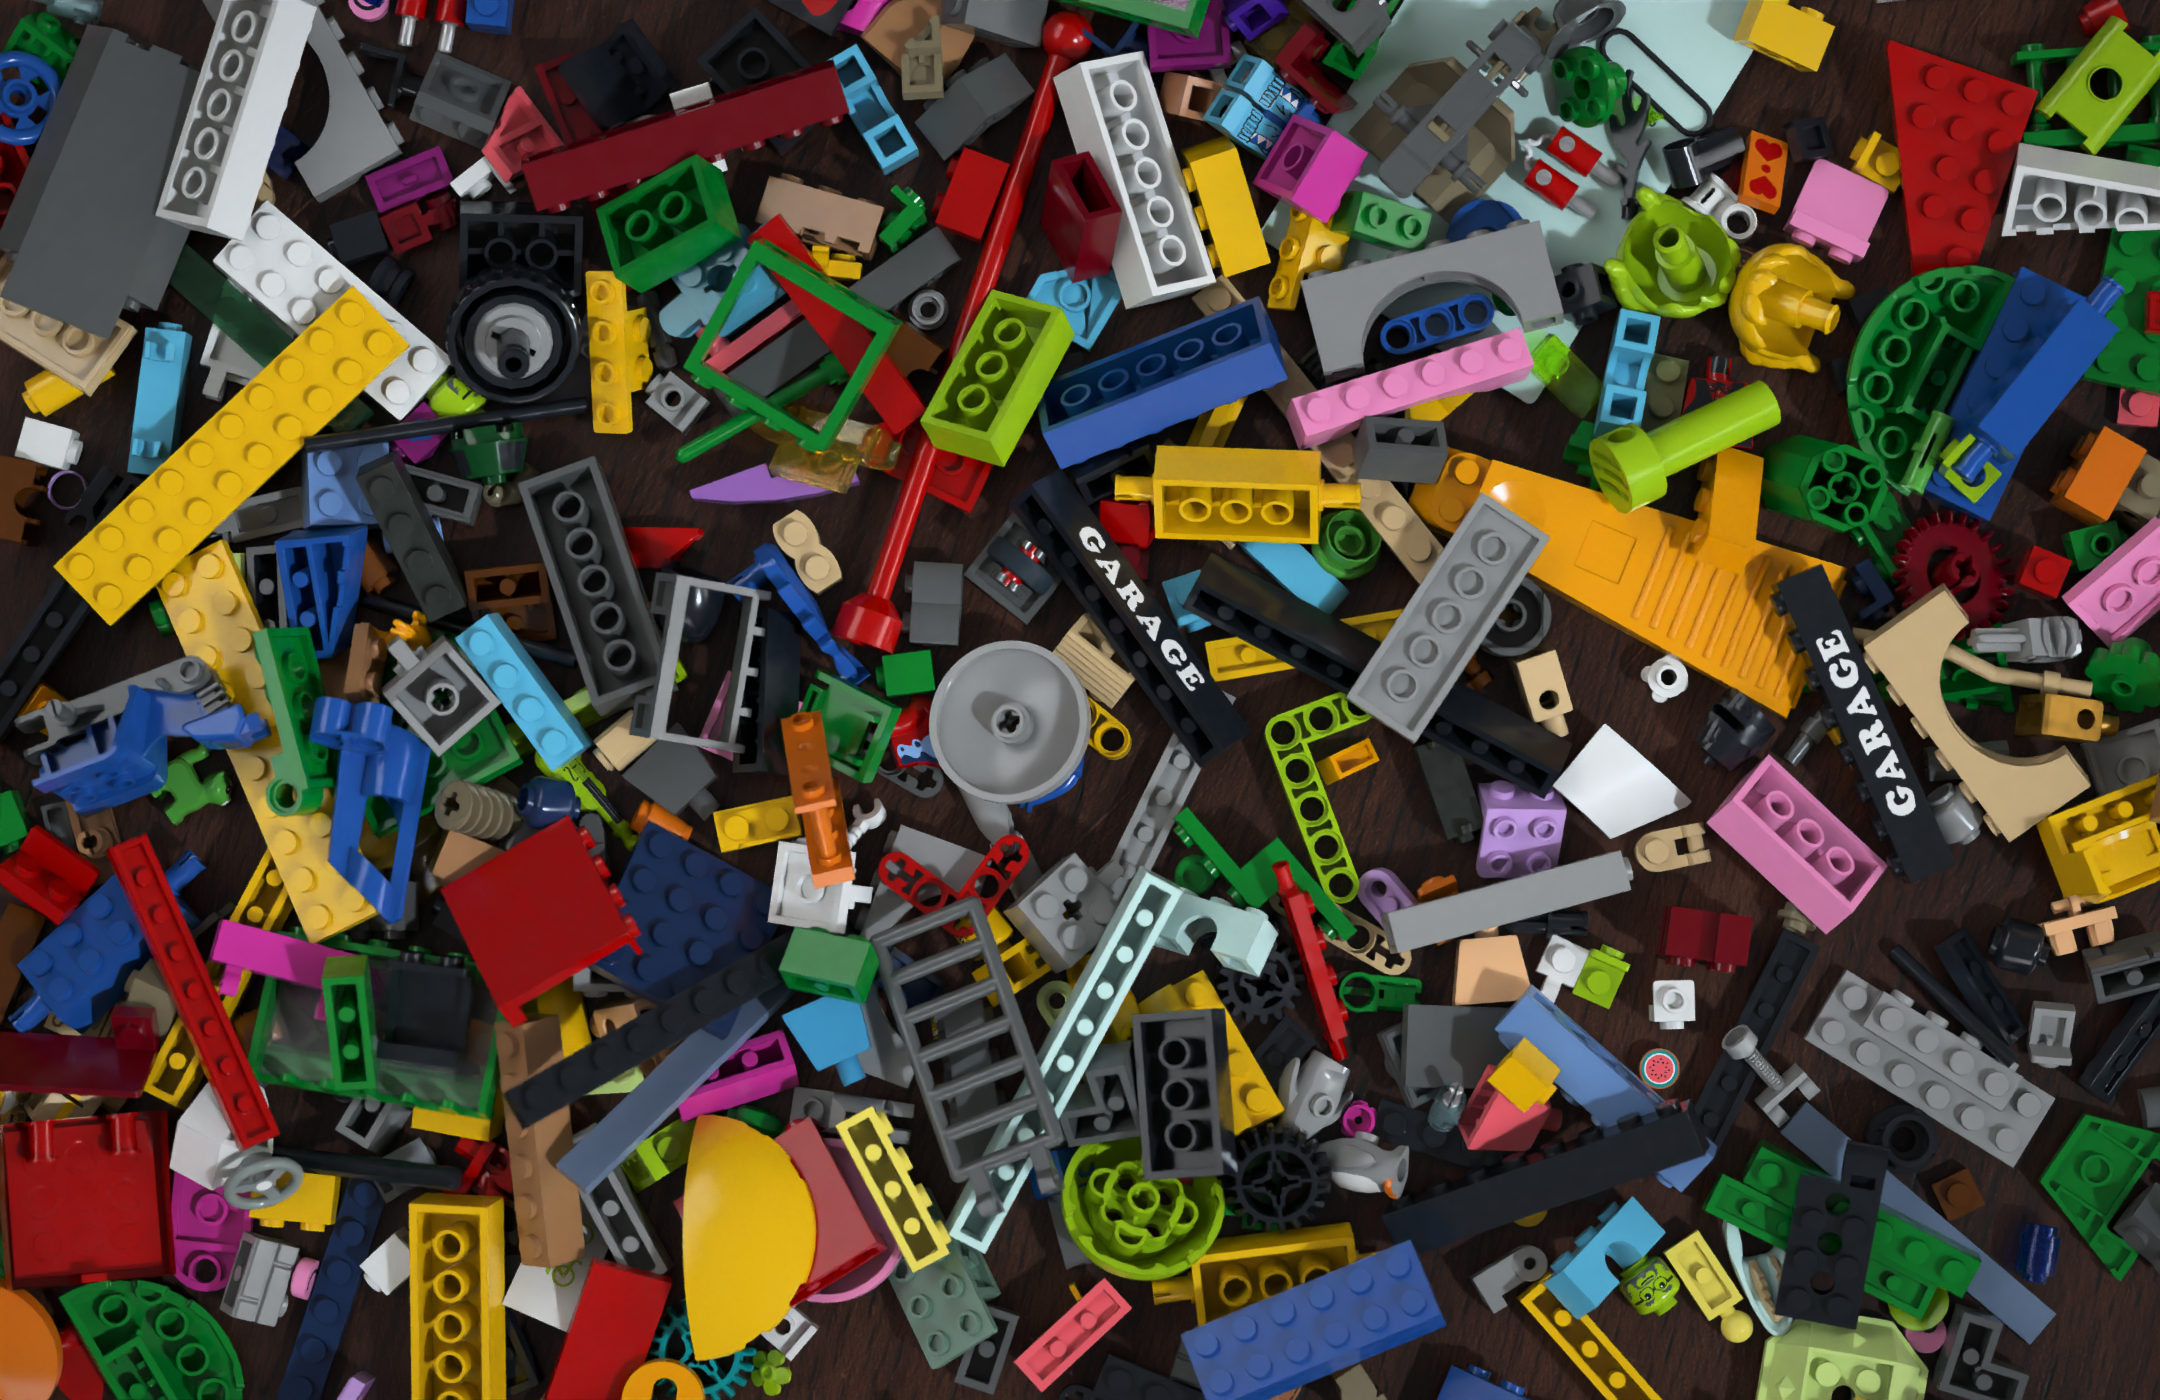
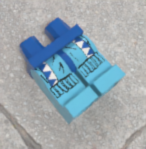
M1243 54L1225 82V85L1234 92L1221 88L1202 119L1250 152L1258 160L1265 162L1293 114L1321 125L1324 124V121L1314 111L1316 107L1309 101V98H1306L1298 89L1274 72V68L1264 59ZM1251 70L1244 83L1241 84L1243 75L1246 71ZM1229 104L1222 117L1219 118L1221 109Z

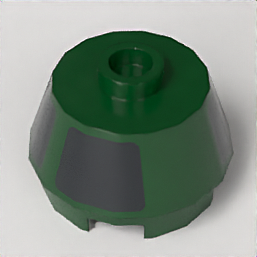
M522 422L510 423V427L489 425L450 433L452 449L448 450L464 480L482 479L483 486L506 483V475L523 471L528 437L524 438Z

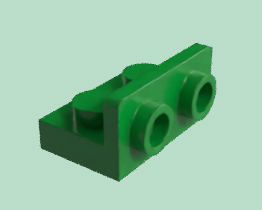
M36 11L20 19L2 52L22 51L40 57L54 68L63 83L82 38L73 36L62 28L60 21L53 15ZM37 77L32 80L35 84H37L43 90L48 92L45 83L42 81L40 77Z
M896 184L889 191L893 202L902 212L899 213L897 210L891 212L879 226L883 231L878 235L883 248L892 257L907 247L928 225L925 215L927 210L924 206L925 202L908 186L902 191Z
M1888 492L1876 519L1850 529L1848 533L1859 548L1865 546L1873 559L1871 561L1883 581H1887L1891 587L1899 583V581L1892 579L1891 575L1892 572L1899 569L1892 563V557L1899 554L1895 548L1896 542L1903 539V530L1912 525L1892 493ZM1932 556L1930 557L1928 563L1934 560Z

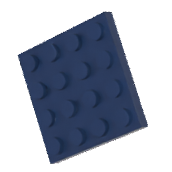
M648 821L643 826L616 884L626 902V905L621 907L623 914L630 913L642 933L636 937V940L643 953L637 955L628 943L587 968L655 1005H659L772 940L778 926L776 923L768 922L772 887ZM742 1006L705 1026L702 1030L724 1040L729 1036Z

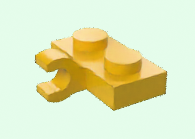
M813 244L810 253L831 279L846 283H856L862 279L863 266L862 263L855 262V256L833 253L831 254V260H829L830 246Z

